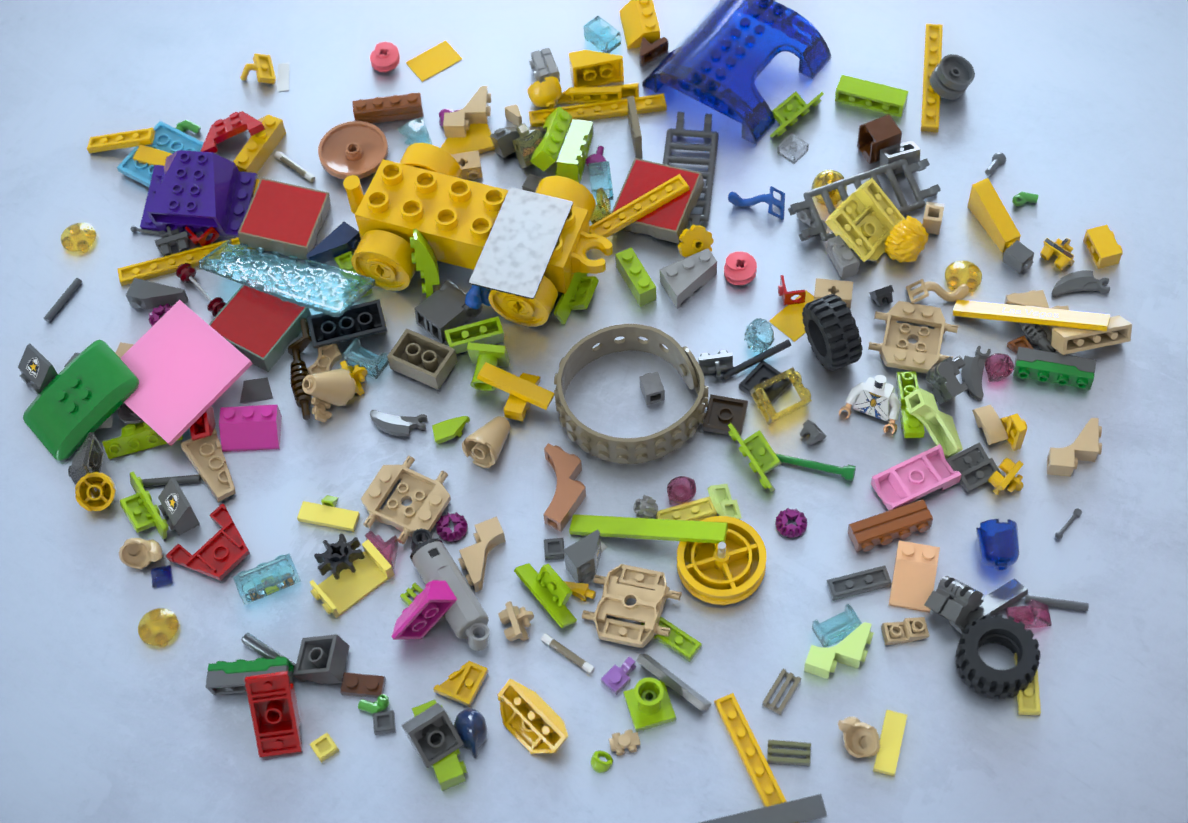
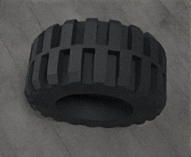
M829 294L805 305L802 312L805 333L821 365L825 366L827 370L835 371L857 362L862 356V340L855 323L856 321L846 303L842 301V298Z
M989 614L983 616L982 620L980 618L975 619L972 625H968L961 635L955 655L957 657L955 661L956 667L959 669L958 673L961 679L966 678L965 684L969 688L973 686L975 692L979 695L983 692L987 694V698L993 699L994 696H998V699H1006L1008 694L1010 697L1017 696L1019 690L1022 689L1023 692L1028 687V684L1032 682L1041 657L1040 650H1038L1039 643L1037 639H1032L1034 636L1033 632L1030 629L1026 630L1025 624L1021 621L1017 623L1014 621L1015 618L1010 616L1007 619L1003 618L1002 614H996L995 617H991ZM989 643L1001 644L1011 650L1013 654H1017V665L1007 670L991 668L982 661L978 649Z

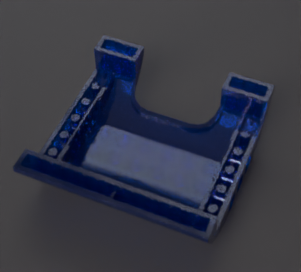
M717 0L646 77L642 86L655 93L664 84L741 123V138L757 145L775 124V118L770 107L754 83L758 75L777 54L787 51L799 58L798 72L813 79L831 59V52L826 41L812 23L798 12L777 1Z

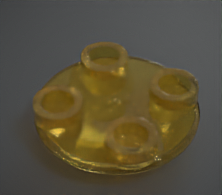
M75 223L63 231L61 244L64 249L85 253L94 243L97 233L94 227L88 223Z
M960 260L951 263L946 268L945 280L948 288L952 290L957 289L962 284H966L969 292H974L982 281V273L974 263Z
M153 609L141 618L138 625V634L146 644L164 647L176 635L179 621L177 616L169 609Z

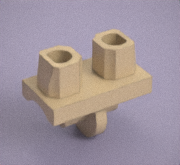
M511 601L505 603L506 609L498 613L504 625L509 622L512 624L511 627L504 630L506 638L509 641L517 639L522 641L528 640L526 628L531 626L530 621L534 618L533 612L526 611L525 607L519 609L518 606H513Z

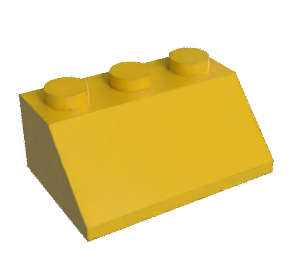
M630 0L619 10L627 49L641 48L642 37L650 44L660 39V27L653 0Z

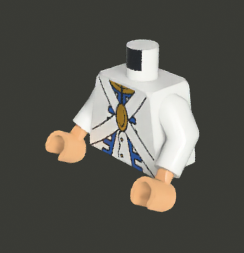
M877 375L875 379L870 377L866 383L861 382L851 389L845 401L847 403L841 407L839 416L842 410H847L848 415L846 419L849 418L851 406L853 405L854 410L885 421L890 419L889 423L884 426L883 431L886 433L888 426H891L893 428L892 434L897 431L895 421H898L901 403L894 393L895 387L886 383L887 379L885 376Z

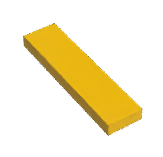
M154 128L93 136L89 139L87 151L95 153L135 147L140 144H153L156 132Z
M485 362L477 376L478 380L547 410L554 398L553 392Z

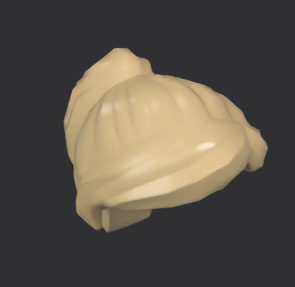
M130 538L120 548L119 558L125 565L142 570L151 562L159 561L162 558V548L153 539Z
M856 717L839 720L838 726L844 734L845 749L853 757L875 756L878 753L880 738L875 727L861 722Z

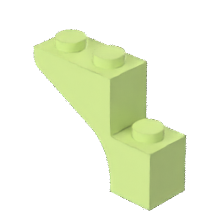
M919 388L904 397L909 414L922 422L936 446L939 444L942 446L945 458H949L963 450L952 416L938 410L932 393Z
M862 623L839 644L833 647L823 648L811 645L804 671L828 679L830 672H835L838 662L859 668L860 662L865 663L867 657L866 644H871L874 632H870L872 624Z

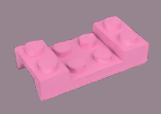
M939 444L872 476L871 485L889 511L907 505L940 488L945 490L959 483L962 474L951 468L945 459L943 448Z

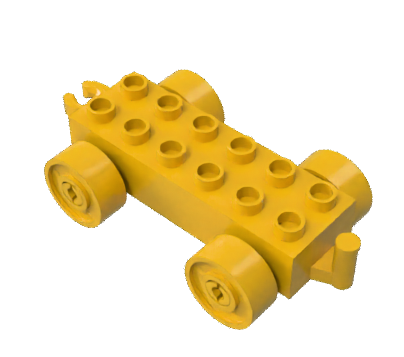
M427 143L412 144L407 147L400 163L382 160L365 195H363L358 176L351 175L343 181L352 213L355 214L361 237L351 259L352 266L364 280L379 288L391 291L406 289L416 271V264H412L411 253L415 252V250L410 247V237H413V229H417L431 246L437 261L474 270L509 190L461 179V167L448 152ZM546 177L539 182L535 191L538 194L573 202L535 298L528 299L492 289L488 298L492 308L499 315L513 323L529 327L545 324L555 304L558 292L567 293L575 273L598 274L606 270V263L603 258L591 260L586 257V253L591 249H599L606 256H610L613 253L612 243L607 238L590 234L589 221L596 207L594 196L585 186L567 177Z

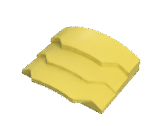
M871 178L846 198L831 213L825 223L836 236L839 235L848 247L852 248L860 259L865 262L867 259L871 261L878 260L885 252V242L887 236L890 235V231L900 221L905 220V218L875 180Z

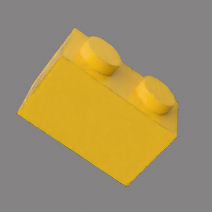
M1108 225L1087 229L1083 242L1097 268L1100 269L1119 264L1123 250L1117 244L1113 231H1110Z

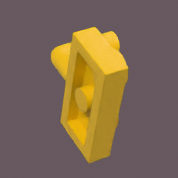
M254 53V64H245L240 79L246 81L250 70L256 71L258 82L274 84L276 77L271 55Z

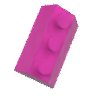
M278 405L220 407L219 429L222 452L280 449L282 415Z
M432 580L426 584V588L414 598V601L402 611V614L396 620L392 633L393 640L422 639L457 601V598L446 581Z

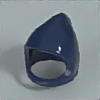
M465 709L457 715L454 727L464 744L462 747L470 749L473 757L477 758V748L485 742L487 737L486 721L479 711Z

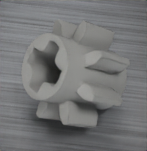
M643 495V499H637L633 507L636 517L654 518L658 512L656 500L646 495Z

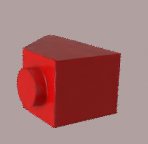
M212 406L190 427L191 439L193 441L212 435L216 426Z

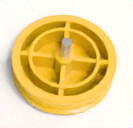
M714 516L700 520L727 523L725 543L680 541L677 549V571L682 584L694 597L706 603L729 605L743 601L758 589L765 575L767 557L762 538L753 527L737 518Z

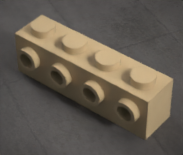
M1118 315L1110 317L1107 331L1068 327L1052 328L1051 346L1059 353L1065 355L1130 342L1132 324Z

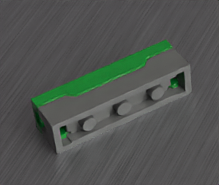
M1018 347L1013 376L1022 379H1034L1040 382L1057 383L1062 386L1068 385L1080 389H1091L1094 381L1096 360Z
M283 656L275 657V659L256 658L252 661L238 659L236 662L217 661L216 663L208 664L206 688L213 695L246 693L245 677L288 671L291 684L293 683L294 665L288 658Z

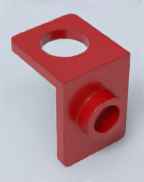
M187 226L185 227L191 235L189 239L195 245L198 243L201 246L210 245L220 236L212 226L199 238ZM213 233L212 238L206 241V237Z
M780 275L778 295L782 296L784 305L805 303L806 291L796 290L787 292L784 276ZM794 295L801 296L799 299L796 300L791 299V297Z

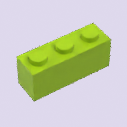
M632 247L616 253V268L639 306L641 307L657 300L656 286Z
M499 316L445 330V340L447 346L455 349L456 354L467 351L468 342L491 345L503 342L504 331Z

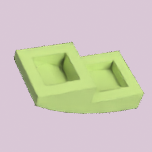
M728 484L712 485L707 488L713 506L719 516L742 519L737 500H732Z

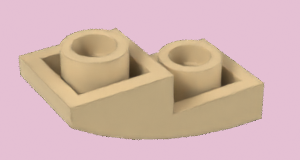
M991 405L972 410L978 428H982L988 445L1009 439L999 416Z
M925 617L905 618L903 622H889L881 625L885 645L908 643L929 637Z

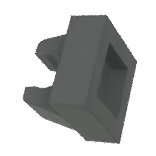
M810 420L803 424L804 427L800 432V436L803 438L810 434V438L806 442L809 445L822 441L826 437L823 431Z

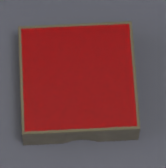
M635 158L611 213L680 174L690 190L621 229L636 234H647L657 239L679 244L681 242L679 236L687 228L691 211L696 206L704 186L702 173Z
M261 178L238 231L240 246L262 251H273L285 256L307 260L306 255L314 249L318 232L323 226L331 206L329 192Z

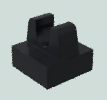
M892 285L869 292L871 299H874L877 306L880 307L883 306V298H886L888 304L893 302L892 292L894 290Z

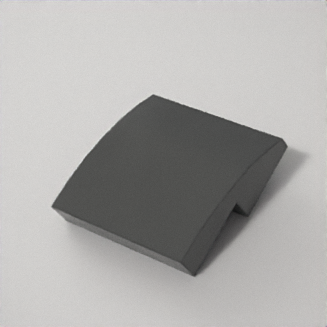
M980 442L946 459L954 471H959L962 474L959 483L967 492L989 482L988 479L995 471L1001 474L993 458H988Z

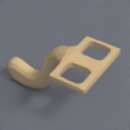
M923 279L906 287L912 304L928 297V291H934L940 298L949 302L962 300L969 294V288L966 284L960 285L954 292L950 293L945 291L939 284L930 281L924 282ZM921 284L920 287L912 291L910 290L912 287ZM922 292L925 293L924 295L914 299V296Z

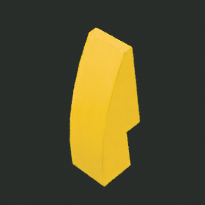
M527 373L520 375V378L539 385L540 376ZM510 394L504 407L505 418L523 422L527 410H530L531 403Z

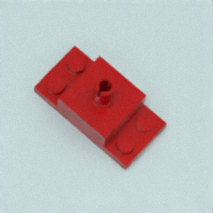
M288 671L245 677V686L259 758L302 752L299 733V711L294 684H290Z

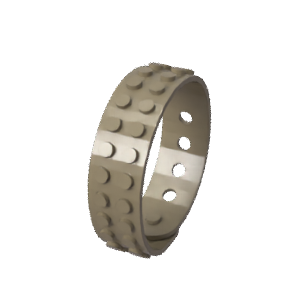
M640 324L613 325L584 337L561 359L559 371L555 373L554 385H556L554 390L556 411L560 414L559 421L562 428H566L572 442L575 441L584 452L590 453L601 460L620 464H638L662 458L680 448L689 438H692L699 424L704 422L706 416L704 410L705 407H708L709 386H705L702 369L688 347H681L673 337L651 326ZM617 337H624L621 340H615ZM639 337H645L648 340H641ZM621 351H641L661 357L669 362L681 375L685 384L691 390L695 389L698 394L693 406L677 422L662 431L638 438L612 437L590 429L573 415L564 398L568 385L582 368L602 356Z

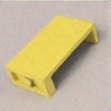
M369 540L362 543L365 558L356 559L352 562L356 572L352 573L350 569H343L339 574V579L336 580L332 574L319 585L313 580L310 581L312 587L310 592L317 601L320 599L324 603L322 604L324 610L328 614L332 613L336 618L394 576L392 566Z

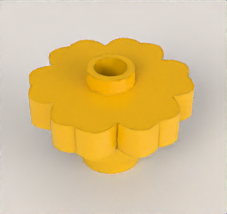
M692 225L690 230L684 229L680 234L679 240L681 242L677 247L680 255L685 258L708 248L712 252L710 245L713 244L714 239L712 233L706 231L705 227Z

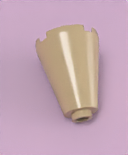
M334 369L307 375L303 379L302 388L306 394L334 406H345L348 404V400L354 396L355 380L351 378L348 370Z
M497 416L466 437L462 443V449L467 458L470 456L474 459L473 463L482 468H490L494 465L511 429L509 421L505 417Z

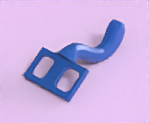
M773 186L770 187L769 194H760L747 199L741 198L736 192L728 194V201L735 206L749 207L765 202L769 205L768 213L781 220L784 219L785 193ZM774 191L781 195V201L774 198ZM773 205L780 209V215L773 212Z

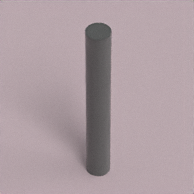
M76 278L44 316L43 319L50 322L82 283L79 278Z
M200 475L175 476L178 484L201 482ZM173 477L142 479L144 487L167 485Z
M1032 595L1025 596V603L1081 611H1088L1089 603Z

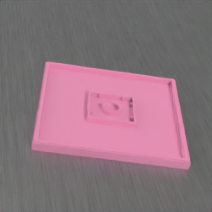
M179 300L120 358L139 380L138 388L124 403L172 446L253 363Z

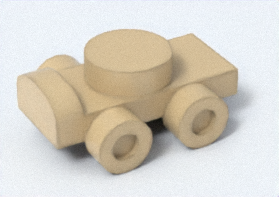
M313 397L311 399V404L314 405L312 414L315 415V420L325 423L332 415L331 412L326 411V409L330 408L331 404Z
M627 730L624 732L625 734H612V738H609L611 752L616 751L617 756L624 755V749L627 748L629 753L636 752L637 746L641 745L638 732L633 733V730Z

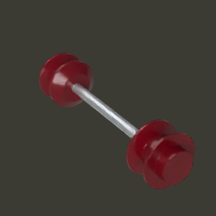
M184 263L177 268L176 276L183 283L192 281L210 301L207 309L215 317L226 305V302H223L221 297L212 299L194 279L196 270L192 268L191 264Z

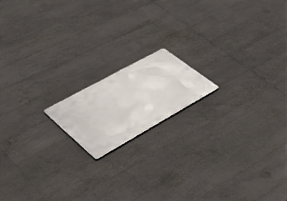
M510 187L471 275L469 284L534 299L573 202Z

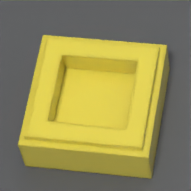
M328 732L310 743L311 748L321 763L339 751Z

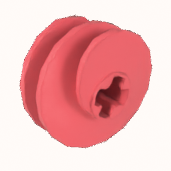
M390 42L376 44L375 50L370 54L372 68L379 72H388L396 68L400 62L397 46Z
M742 251L729 254L724 265L725 279L733 285L740 286L753 281L757 273V263L754 257Z

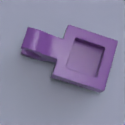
M628 657L620 668L614 665L601 678V682L617 695L631 681L628 674L636 668V662L631 657Z

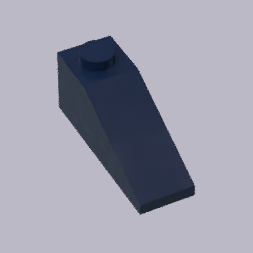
M344 221L306 255L309 266L315 267L335 260V257L349 251L353 252L361 240L359 231Z

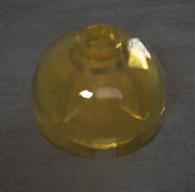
M833 169L821 171L815 176L811 190L845 178L840 172ZM838 189L828 192L833 205L842 200ZM821 194L814 196L817 202L825 205Z

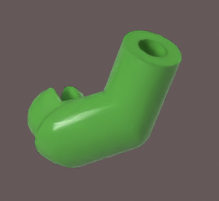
M184 120L176 125V129L182 132L190 130L198 134L201 126L189 120Z
M1022 191L1013 197L1012 202L1015 206H1021L1026 202L1037 204L1039 195Z
M382 694L373 703L361 699L358 709L372 714L381 712L389 706V698L387 695Z

